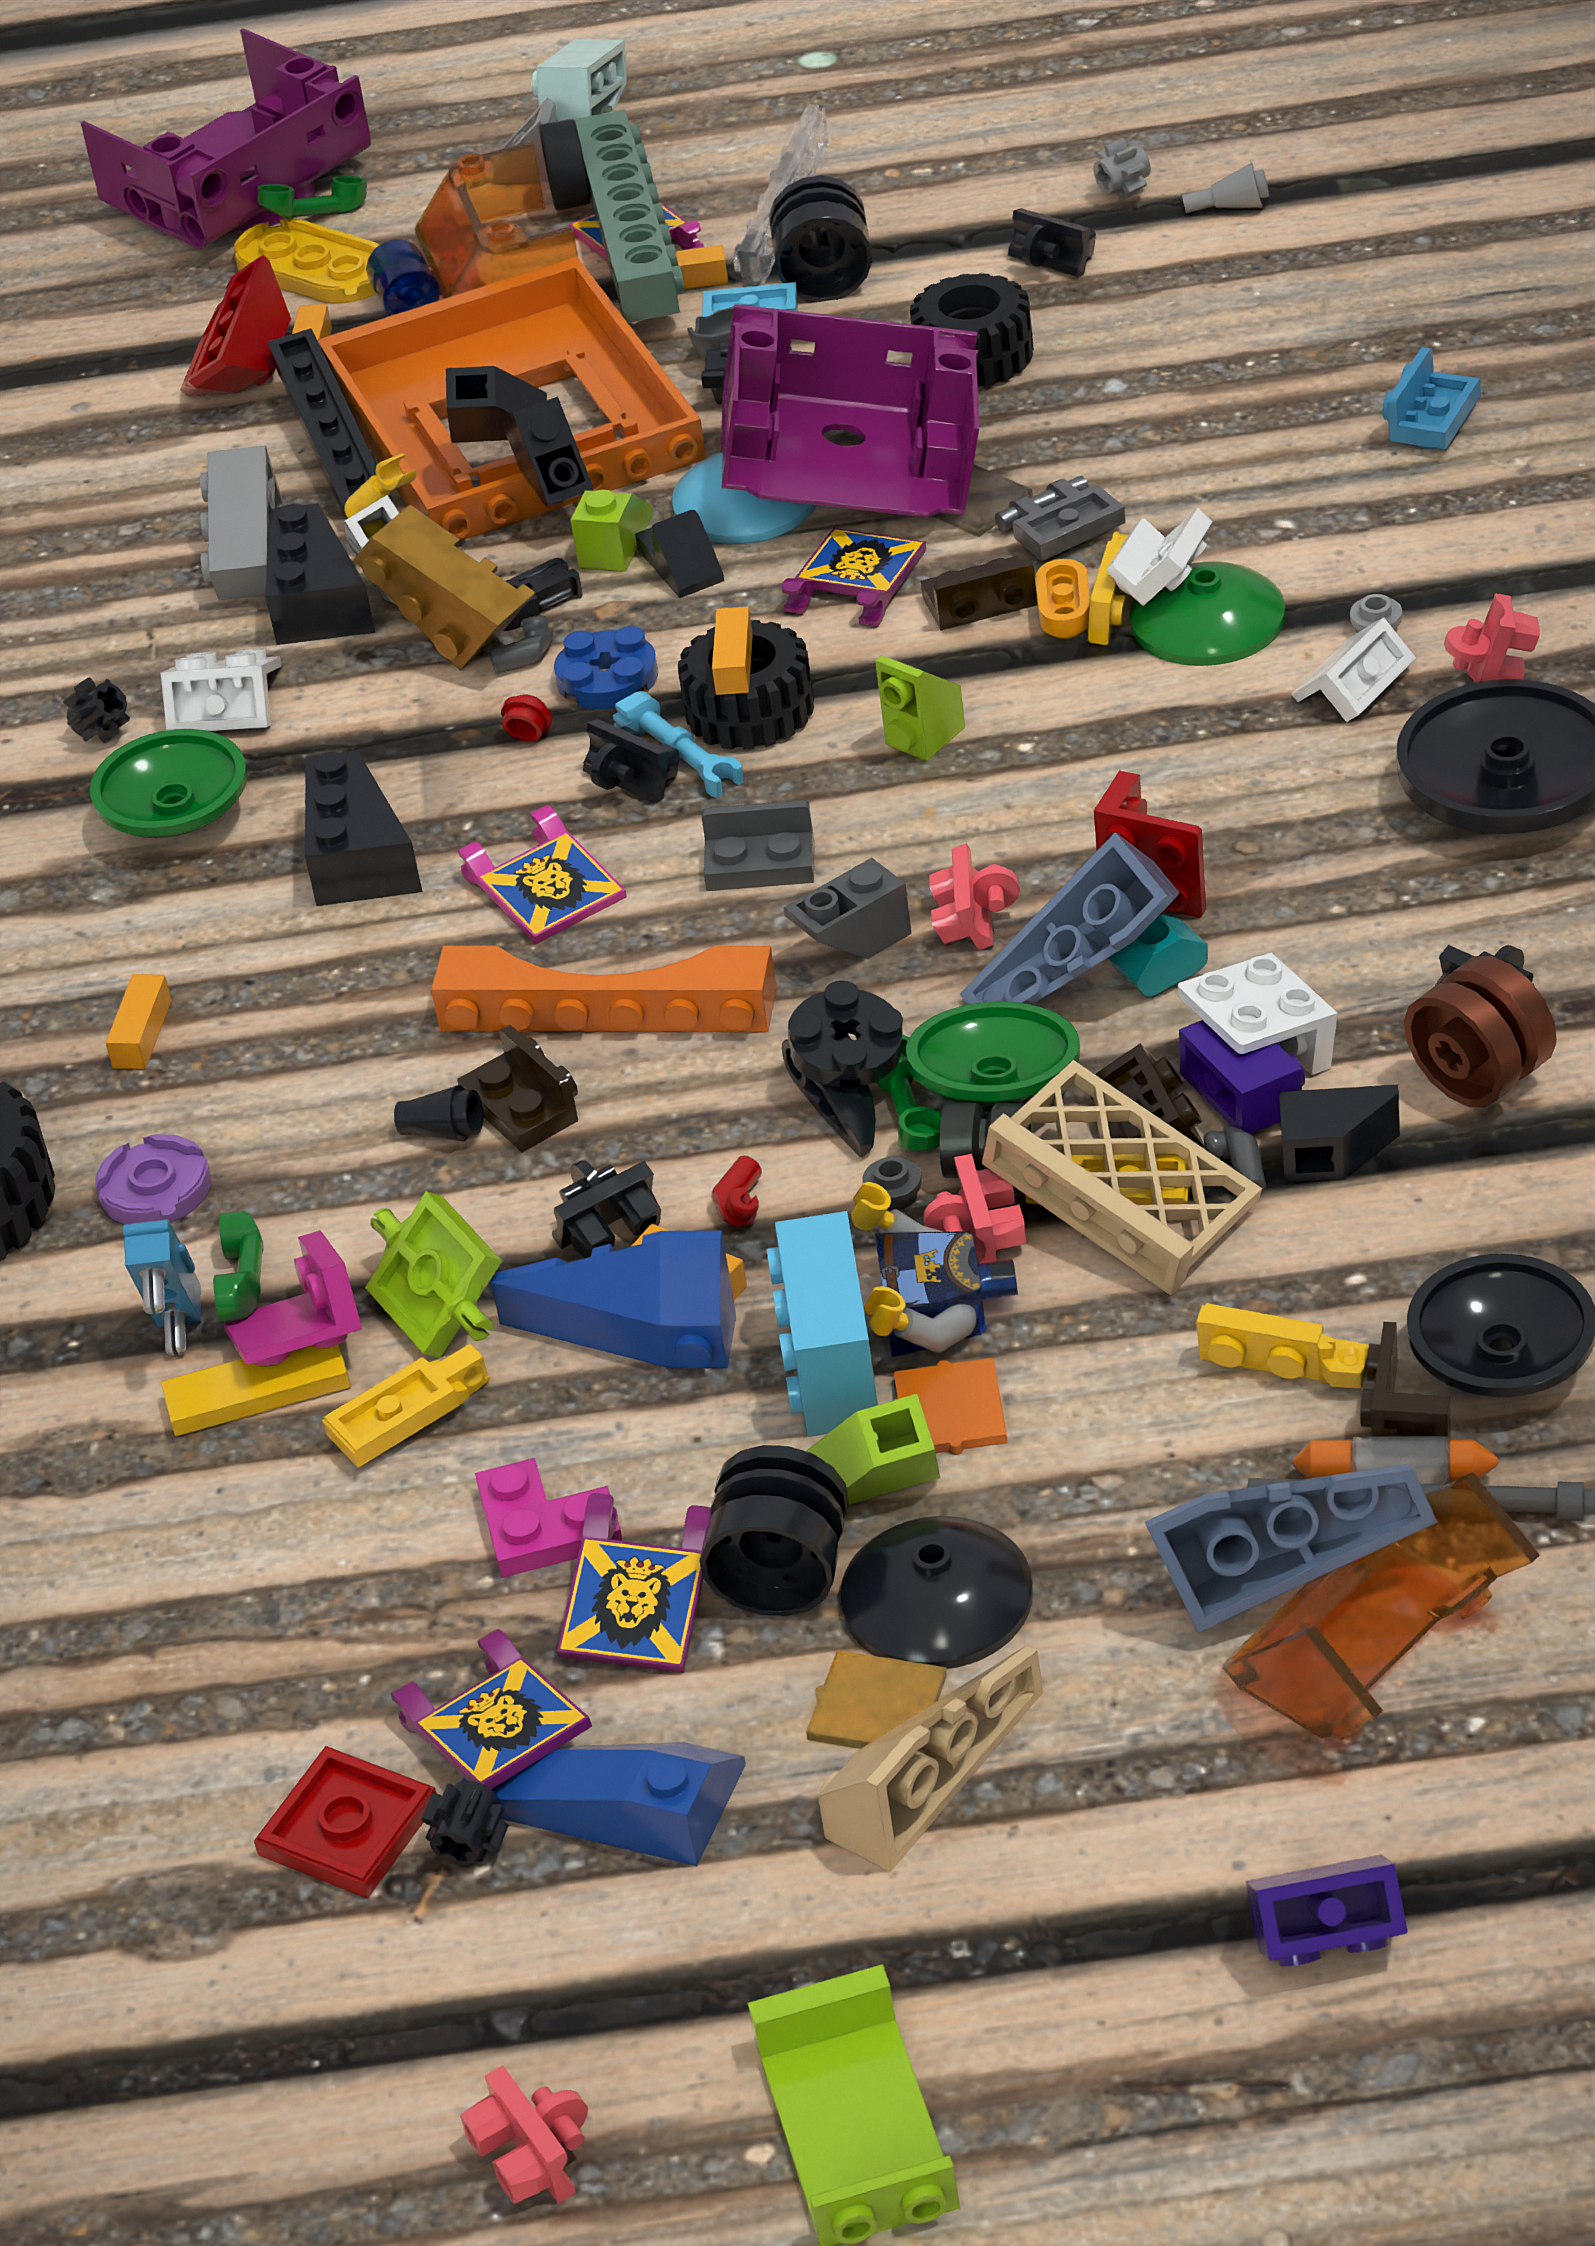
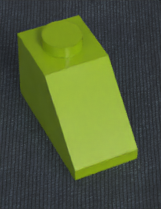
M609 490L584 491L571 518L579 568L626 572L637 550L635 533L647 529L654 514L653 505L631 493H616Z

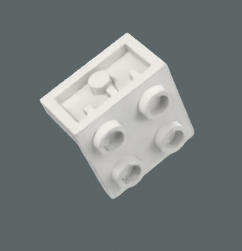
M257 648L235 651V654L226 655L225 660L217 661L216 652L186 654V658L175 659V667L160 673L166 730L200 729L219 731L269 727L271 725L266 674L281 667L280 656L266 657V649Z
M1272 952L1205 973L1178 984L1177 996L1237 1053L1245 1054L1278 1043L1287 1054H1293L1311 1075L1331 1069L1337 1012Z

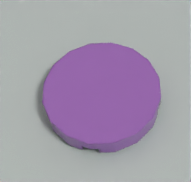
M154 1134L142 1137L144 1144L130 1148L129 1143H126L115 1149L101 1163L95 1177L101 1208L112 1220L122 1224L169 1219L170 1223L191 1213L206 1198L212 1183L210 1169L201 1148L195 1142L178 1135Z

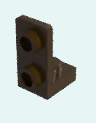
M1383 1322L1381 1343L1369 1344L1367 1381H1375L1374 1389H1363L1361 1397L1360 1424L1361 1427H1372V1452L1449 1458V1439H1451L1450 1396L1394 1393L1398 1364L1397 1323Z

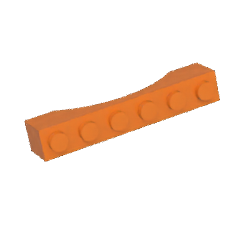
M443 946L431 992L440 1031H499L511 1025L518 1032H769L777 984L771 946H714L693 957L663 967L633 973L607 975L566 973L539 967L511 955L499 946Z

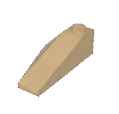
M1028 1645L1024 1646L859 1749L840 1771L831 1773L823 1783L818 1795L825 1839L891 1872L1042 1695L1038 1650Z

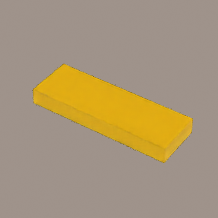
M339 1344L325 1348H317L313 1345L291 1351L290 1356L286 1360L273 1365L245 1364L243 1359H238L160 1381L175 1437L351 1387Z

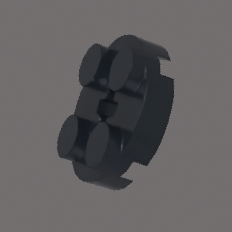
M840 980L827 985L825 992L817 993L804 1000L794 1010L788 1022V1043L791 1048V1058L794 1066L807 1078L822 1085L841 1087V1080H855L859 1078L860 1086L875 1083L887 1076L896 1067L901 1057L903 1017L901 1013L883 998L864 990H858L857 986L849 981ZM849 1033L855 1035L857 1040L844 1038L839 1042L835 1040V1035Z

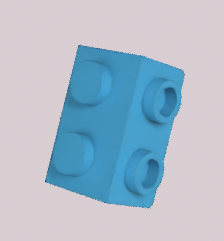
M1421 347L1413 361L1405 365L1401 379L1395 388L1389 390L1384 398L1382 413L1384 420H1388L1389 440L1419 445L1426 449L1438 448L1446 450L1481 396L1480 378L1434 372L1432 348Z

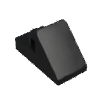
M695 510L675 515L655 523L648 529L635 533L637 550L679 598L724 582V574L700 516Z

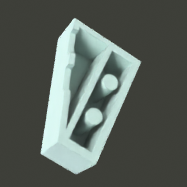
M574 39L539 64L532 76V92L534 97H538V105L540 106L547 98L553 101L558 121L613 112L627 84L625 40Z

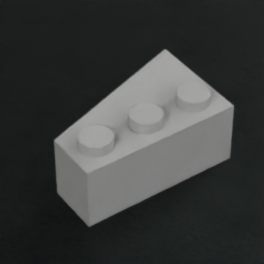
M266 445L207 452L208 472L200 473L202 497L204 502H208V512H201L200 514L202 536L204 541L208 542V552H201V569L204 581H212L218 600L263 596L266 594L270 509L284 507L283 498Z

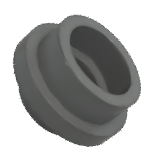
M893 1156L885 1157L872 1163L865 1170L862 1179L863 1183H876L888 1192L891 1204L887 1210H900L912 1204L922 1185L919 1167L909 1159Z

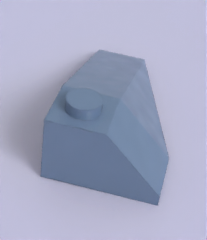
M1115 832L974 978L960 995L967 1005L995 1001L1019 1002L1033 1005L1134 942L1177 897L1179 891L1153 860Z
M1411 1464L1208 1493L1145 1521L1147 1529L1198 1633L1438 1523Z

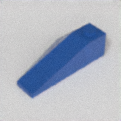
M659 1231L643 1235L642 1244L615 1251L611 1244L593 1248L591 1257L568 1263L559 1258H552L497 1272L491 1278L492 1291L501 1325L666 1368H728L736 1322V1311L722 1231Z
M685 1742L562 1746L491 1790L498 1796L500 1805H503L505 1808L500 1819L697 1866L746 1766L745 1757Z

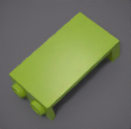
M883 1964L748 2003L756 2048L820 2246L859 2243L875 2233L909 2223H927L937 2219L943 2213L960 2209L954 2166L950 2155L944 2157L895 2019L891 1987Z

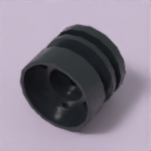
M823 175L801 178L786 186L775 198L769 214L776 271L782 283L796 282L797 296L816 302L838 300L854 292L867 278L872 264L871 245L864 204L854 188L842 180Z
M761 1445L739 1451L724 1462L716 1481L715 1496L710 1509L711 1519L705 1531L699 1559L702 1578L717 1596L736 1608L759 1615L789 1616L809 1611L826 1599L834 1581L839 1555L838 1541L843 1533V1519L849 1502L846 1483L833 1466L815 1454L797 1448Z

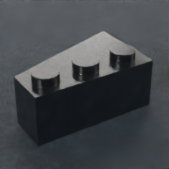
M318 503L309 505L289 504L282 508L270 509L265 597L276 644L282 645L376 633L366 585Z
M358 750L340 753L326 752L318 756L305 757V860L316 906L423 892L412 842Z

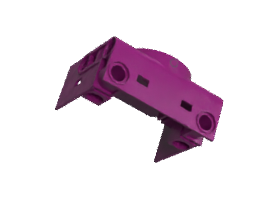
M243 28L240 30L255 98V103L242 111L227 112L184 138L168 131L144 145L143 148L88 122H80L99 200L133 215L139 221L198 249L208 246L231 231H246L263 222H268L269 227L279 224L280 220L285 217L272 213L258 204V186L266 184L286 185L294 189L293 199L314 197L317 190L316 179L370 147L371 136L359 76L354 75L340 83L336 66L327 65ZM126 165L132 167V169L127 171ZM247 176H252L251 178L241 183L240 179Z
M734 304L722 397L720 453H723L721 488L744 490L758 499L927 518L938 513L965 515L979 434L976 367L978 350H975L977 332ZM791 339L815 342L814 353L790 350ZM888 351L912 353L911 363L887 361ZM832 430H845L859 435L864 442L855 446H841L829 442L823 437V434Z

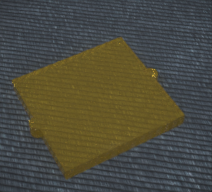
M837 1650L824 1685L818 1686L815 1689L817 1704L806 1730L807 1740L857 1749L863 1748L938 1701L947 1678L946 1667Z

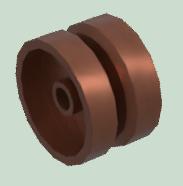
M1474 956L1445 977L1442 983L1437 984L1410 1004L1404 1018L1406 1042L1417 1065L1430 1082L1445 1095L1468 1107L1486 1108L1515 1087L1518 1080L1523 1079L1550 1059L1557 1043L1555 1021L1545 999L1526 976L1511 964L1493 956Z

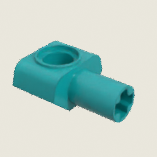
M1159 915L1134 942L1108 958L1114 968L1143 995L1152 997L1200 971L1208 960V943L1179 918Z

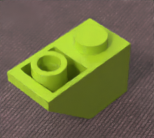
M881 655L875 660L885 744L928 761L965 728L961 685Z
M918 1394L856 1411L806 1450V1452L815 1454L835 1468L846 1483L848 1505L940 1478L935 1448Z

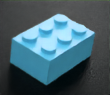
M847 1211L775 1222L778 1247L767 1248L772 1285L784 1283L785 1289L773 1291L778 1328L791 1327V1332L779 1334L784 1370L797 1369L798 1373L797 1376L786 1377L791 1413L804 1412L808 1437L828 1434L856 1411L878 1405L869 1339Z

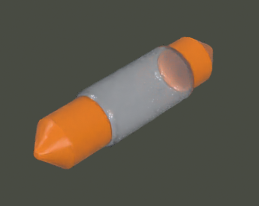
M1447 1436L1354 1437L1352 1440H1311L1293 1459V1466L1306 1479L1411 1464L1419 1482L1424 1484H1475L1498 1465V1457L1476 1440L1449 1439Z

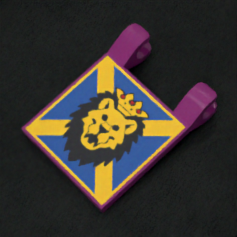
M833 528L797 576L784 580L782 592L789 594L788 601L784 605V611L804 614L809 606L814 590L857 596L858 605L864 606L862 615L859 617V623L879 626L884 618L888 602L926 552V542Z
M592 1493L588 1496L583 1537L558 1643V1657L684 1673L704 1580L699 1559L705 1531L711 1519V1508L693 1505L687 1509L682 1548L611 1540L618 1520L617 1510L613 1507V1496Z
M500 1629L494 1630L477 1641L479 1648L488 1656L484 1663L487 1672L491 1676L435 1709L423 1691L413 1681L391 1693L393 1701L402 1710L398 1716L405 1729L410 1732H417L466 1780L481 1783L490 1789H493L592 1727L589 1716L527 1662Z

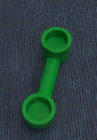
M335 176L331 179V195L293 199L294 189L290 186L266 184L258 186L257 202L266 210L288 219L327 213H343L353 210L364 202L367 195V180L358 176Z
M902 1035L901 1057L898 1064L887 1076L875 1083L881 1089L889 1092L899 1118L898 1147L908 1151L936 1149L940 1147L942 1114L936 1109L918 1105L911 1087L914 1077L908 1069L906 1060V1045L909 1037Z
M246 1211L220 1213L219 1233L222 1251L226 1260L238 1258L237 1273L214 1275L213 1288L217 1315L220 1322L247 1319L253 1314L260 1298L261 1263L264 1250L263 1240L255 1221Z

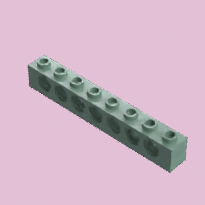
M625 109L574 119L581 143L590 198L624 319L627 323L680 313L677 295L685 293L680 265H678L674 244L671 242L668 224L665 222L663 207L659 202L657 187L653 182L651 167L647 162L645 147L641 141L638 124H629Z

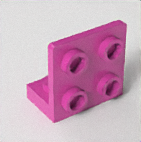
M321 1230L298 1237L303 1256L295 1258L294 1264L300 1285L305 1294L257 1308L247 1319L223 1322L228 1337L245 1364L255 1363L259 1366L277 1364L286 1360L290 1356L291 1351L310 1345L317 1348L331 1347L345 1341L348 1333L362 1329L345 1263Z

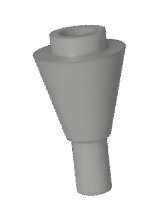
M1250 163L1212 184L1211 188L1182 195L1186 213L1213 206H1216V208H1263L1261 199L1270 195L1264 170L1255 171L1253 163Z

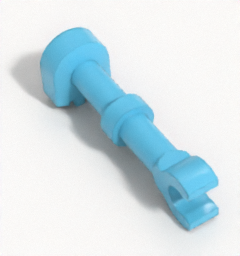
M638 691L615 704L618 711L613 715L615 727L621 728L626 726L638 731L640 737L649 733L662 744L665 743L678 749L680 754L679 760L683 759L698 771L704 781L705 791L710 796L715 798L723 796L721 783L723 778L730 779L737 785L744 783L742 765L737 759L706 752L695 743L693 734L681 726H672L660 717V704L648 693Z

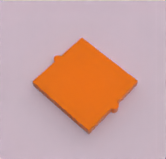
M994 1357L957 1363L941 1360L936 1366L894 1371L897 1399L918 1394L936 1453L951 1451L952 1454L959 1455L963 1452V1449L1008 1443Z

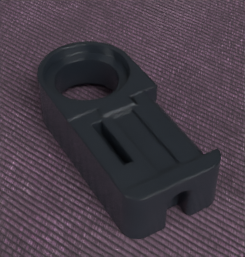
M553 558L507 580L506 582L516 589L524 584L536 593L503 631L520 628L523 619L541 615L540 612L574 596L579 599L582 598L583 592L579 573L575 569L568 570V564L562 558Z

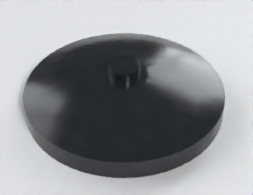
M1521 679L1483 681L1447 691L1422 705L1404 724L1397 741V771L1400 784L1411 801L1421 810L1444 823L1466 830L1492 834H1516L1540 831L1567 823L1595 806V704L1584 696L1566 688L1549 683Z

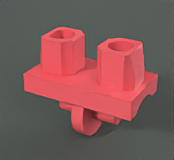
M1495 593L1484 624L1477 619H1470L1466 626L1451 628L1447 632L1444 646L1446 651L1454 657L1453 666L1458 670L1467 669V674L1475 683L1503 679L1523 680L1525 670L1523 658L1506 655L1508 648L1527 652L1534 651L1540 637L1538 617L1513 611L1511 596Z
M965 843L952 848L953 866L929 875L930 889L939 905V908L931 910L932 925L944 945L970 937L977 949L982 950L994 945L992 911L1000 912L1012 905L1019 896L1020 887L1017 875L1012 870L1000 865L992 864L977 871L972 866L971 849Z
M972 1154L954 1157L955 1167L962 1187L958 1192L959 1195H952L947 1191L937 1194L935 1200L925 1209L923 1221L925 1226L944 1232L970 1233L973 1235L975 1246L973 1249L980 1272L990 1270L989 1262L997 1261L996 1250L1026 1244L1024 1218L1020 1205L988 1211V1209L1015 1204L1013 1185L990 1169L977 1171Z
M503 2065L486 2074L485 2079L489 2096L460 2114L465 2135L479 2156L483 2157L510 2140L517 2146L514 2150L492 2162L496 2177L512 2203L516 2204L538 2194L546 2188L557 2204L576 2194L574 2184L563 2171L568 2158L566 2151L560 2143H563L567 2150L577 2149L583 2143L584 2135L579 2129L583 2126L588 2116V2107L583 2099L573 2090H562L553 2094L545 2086L537 2089L531 2097L532 2102L536 2106L534 2109Z

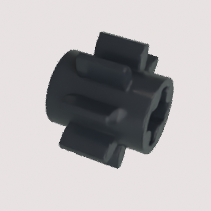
M88 677L74 687L75 692L63 701L69 707L67 710V724L76 734L82 736L86 742L98 734L100 740L106 743L120 733L119 728L130 721V717L125 713L127 709L126 696L117 686L111 684L109 679L96 686L94 681Z
M460 1781L455 1785L447 1784L443 1795L432 1793L421 1818L422 1822L430 1826L425 1838L430 1841L432 1850L445 1861L457 1865H469L476 1860L482 1862L487 1850L498 1853L509 1825L501 1821L500 1818L505 1808L503 1805H500L498 1796L481 1783Z

